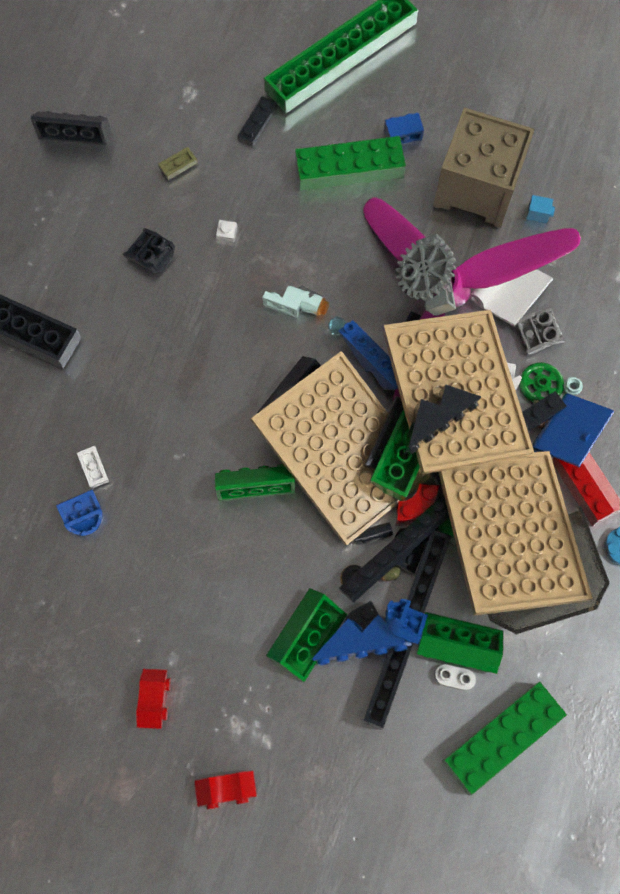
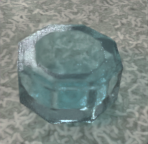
M337 316L330 319L328 329L331 334L340 336L338 330L346 324L344 318Z

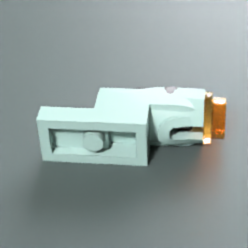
M303 285L299 288L288 286L283 297L275 292L269 293L267 291L263 295L264 306L296 318L301 309L303 312L325 316L330 302L326 301V298Z

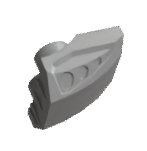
M551 308L526 315L516 324L528 354H533L551 345L565 342Z

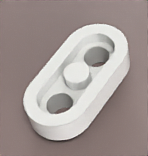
M444 664L435 671V680L442 686L466 691L471 689L476 682L474 673L468 669ZM447 671L449 678H444L442 672ZM463 676H467L469 678L468 683L463 682Z

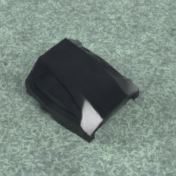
M144 228L141 235L123 255L128 260L147 268L152 273L162 272L173 259L175 245L157 232Z

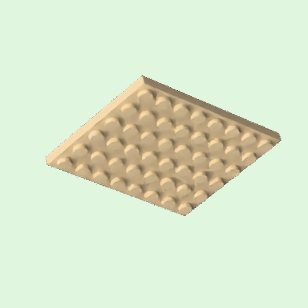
M491 310L388 324L382 327L409 429L415 407L419 401L423 399L437 404L439 392L445 384L481 396V399L478 401L479 406L472 412L467 410L464 412L465 416L456 423L454 420L450 422V427L442 433L436 432L434 434L435 438L425 444L423 441L419 444L420 448L416 451L422 474L534 453Z
M341 351L250 420L343 544L348 545L395 507L400 500L383 493L370 481L374 471L364 466L388 412ZM419 469L408 495L416 490L419 484L427 481L431 475L429 473L422 474L421 469Z
M550 451L534 452L531 455L438 471L474 616L588 602L593 599Z

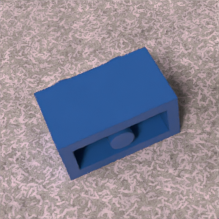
M419 113L391 117L385 120L384 124L386 138L400 136L402 145L423 140L424 128Z

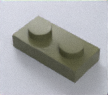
M186 147L160 162L158 166L165 177L170 180L196 165L198 161L191 150Z

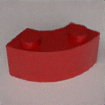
M419 484L417 492L412 498L406 501H398L395 526L410 525L434 503L439 486Z
M142 670L136 710L137 728L162 729L163 720L167 721L168 708H165L166 693L170 691L171 678H167V670Z
M253 771L194 780L197 807L206 805L207 810L219 808V803L236 800L237 805L248 803V798L257 797Z

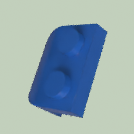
M93 489L56 505L64 526L69 532L80 536L92 534L98 529L102 521V509Z
M400 599L399 602L395 603L391 600L385 612L389 629L396 636L408 642L418 644L427 615L409 608L411 602L409 600Z

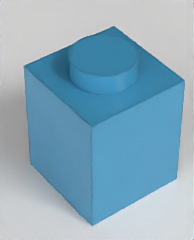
M532 195L528 205L526 220L547 223L549 218L554 215L553 199Z

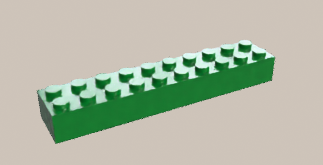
M409 0L376 1L264 77L265 92L285 113L289 112L415 25L418 9Z

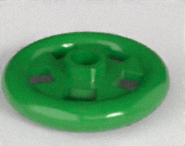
M544 362L533 363L521 373L520 389L529 401L534 403L536 400H542L545 397H542L541 392L548 391L549 395L554 391L559 396L562 395L564 379L560 371L553 365ZM545 370L550 372V376L548 377L547 375L542 374V371ZM532 372L536 374L533 380L528 377ZM543 380L545 385L540 384L539 381ZM551 381H556V388H551ZM533 385L536 391L532 393L528 386Z

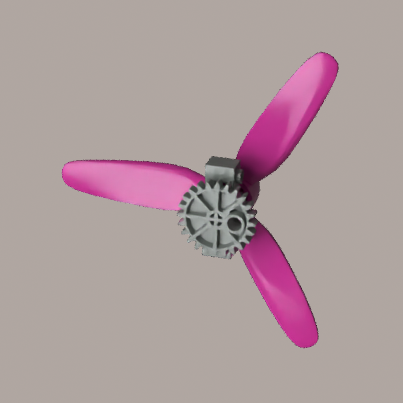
M377 197L369 199L363 207L368 223L379 239L396 257L397 263L401 266V268L396 269V272L399 273L396 279L400 281L398 286L409 297H413L416 300L420 298L424 300L423 303L426 310L419 320L443 317L446 312L455 310L457 307L467 303L470 298L471 288H489L521 277L569 254L579 246L581 240L579 232L574 228L548 231L487 249L456 267L453 265L456 262V259L452 257L454 252L450 250V247L445 244V241L438 234L425 237L404 216ZM398 388L394 392L393 401L397 396L401 398Z

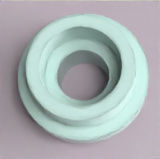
M570 377L564 382V391L567 394L575 396L582 391L583 385L580 379ZM570 385H574L576 389L570 388Z

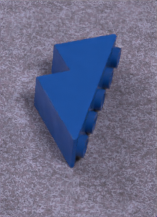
M354 320L346 323L344 327L338 330L364 371H371L383 390H396L398 386L390 356Z
M377 615L365 630L356 621L347 619L312 660L317 661L318 665L330 664V660L336 659L337 662L348 661V657L351 656L365 658L368 657V653L375 652V655L386 654L387 650L390 649L404 651L412 643L393 634L384 616Z

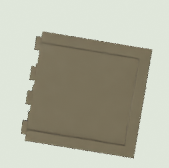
M464 107L441 168L433 207L450 210V207L453 206L485 216V222L501 228L535 129Z

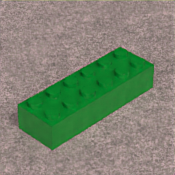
M400 136L295 149V162L300 191L404 178L406 164Z
M538 682L444 758L442 762L468 795H473L565 718L567 714L543 684Z

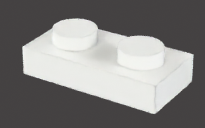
M95 446L77 453L91 489L109 482Z

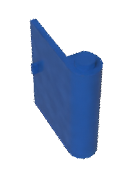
M565 394L562 400L567 407L547 420L532 443L534 452L550 451L551 456L580 467L614 414V410L571 394Z

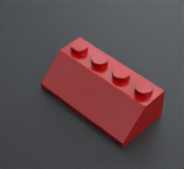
M590 452L580 467L553 457L554 468L592 526L620 511V498Z

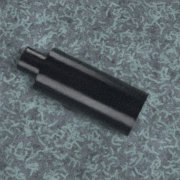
M390 522L367 528L354 539V542L362 541L363 544L393 536Z

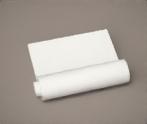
M536 269L498 286L474 288L470 293L469 299L476 306L484 310H491L494 316L515 326L553 278Z

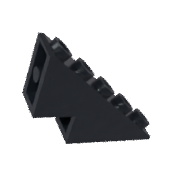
M445 384L439 392L437 404L421 399L415 407L403 454L408 452L410 455L420 448L419 444L423 441L427 444L435 438L434 434L436 432L442 433L448 429L450 422L454 420L456 423L465 416L464 412L475 410L479 406L478 401L481 399V396Z

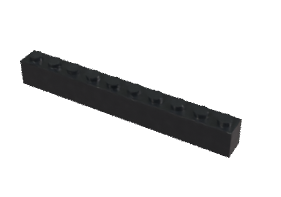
M436 530L430 534L407 600L411 601L409 608L421 613L425 612L451 536ZM413 642L404 651L388 650L363 723L381 730L384 728Z

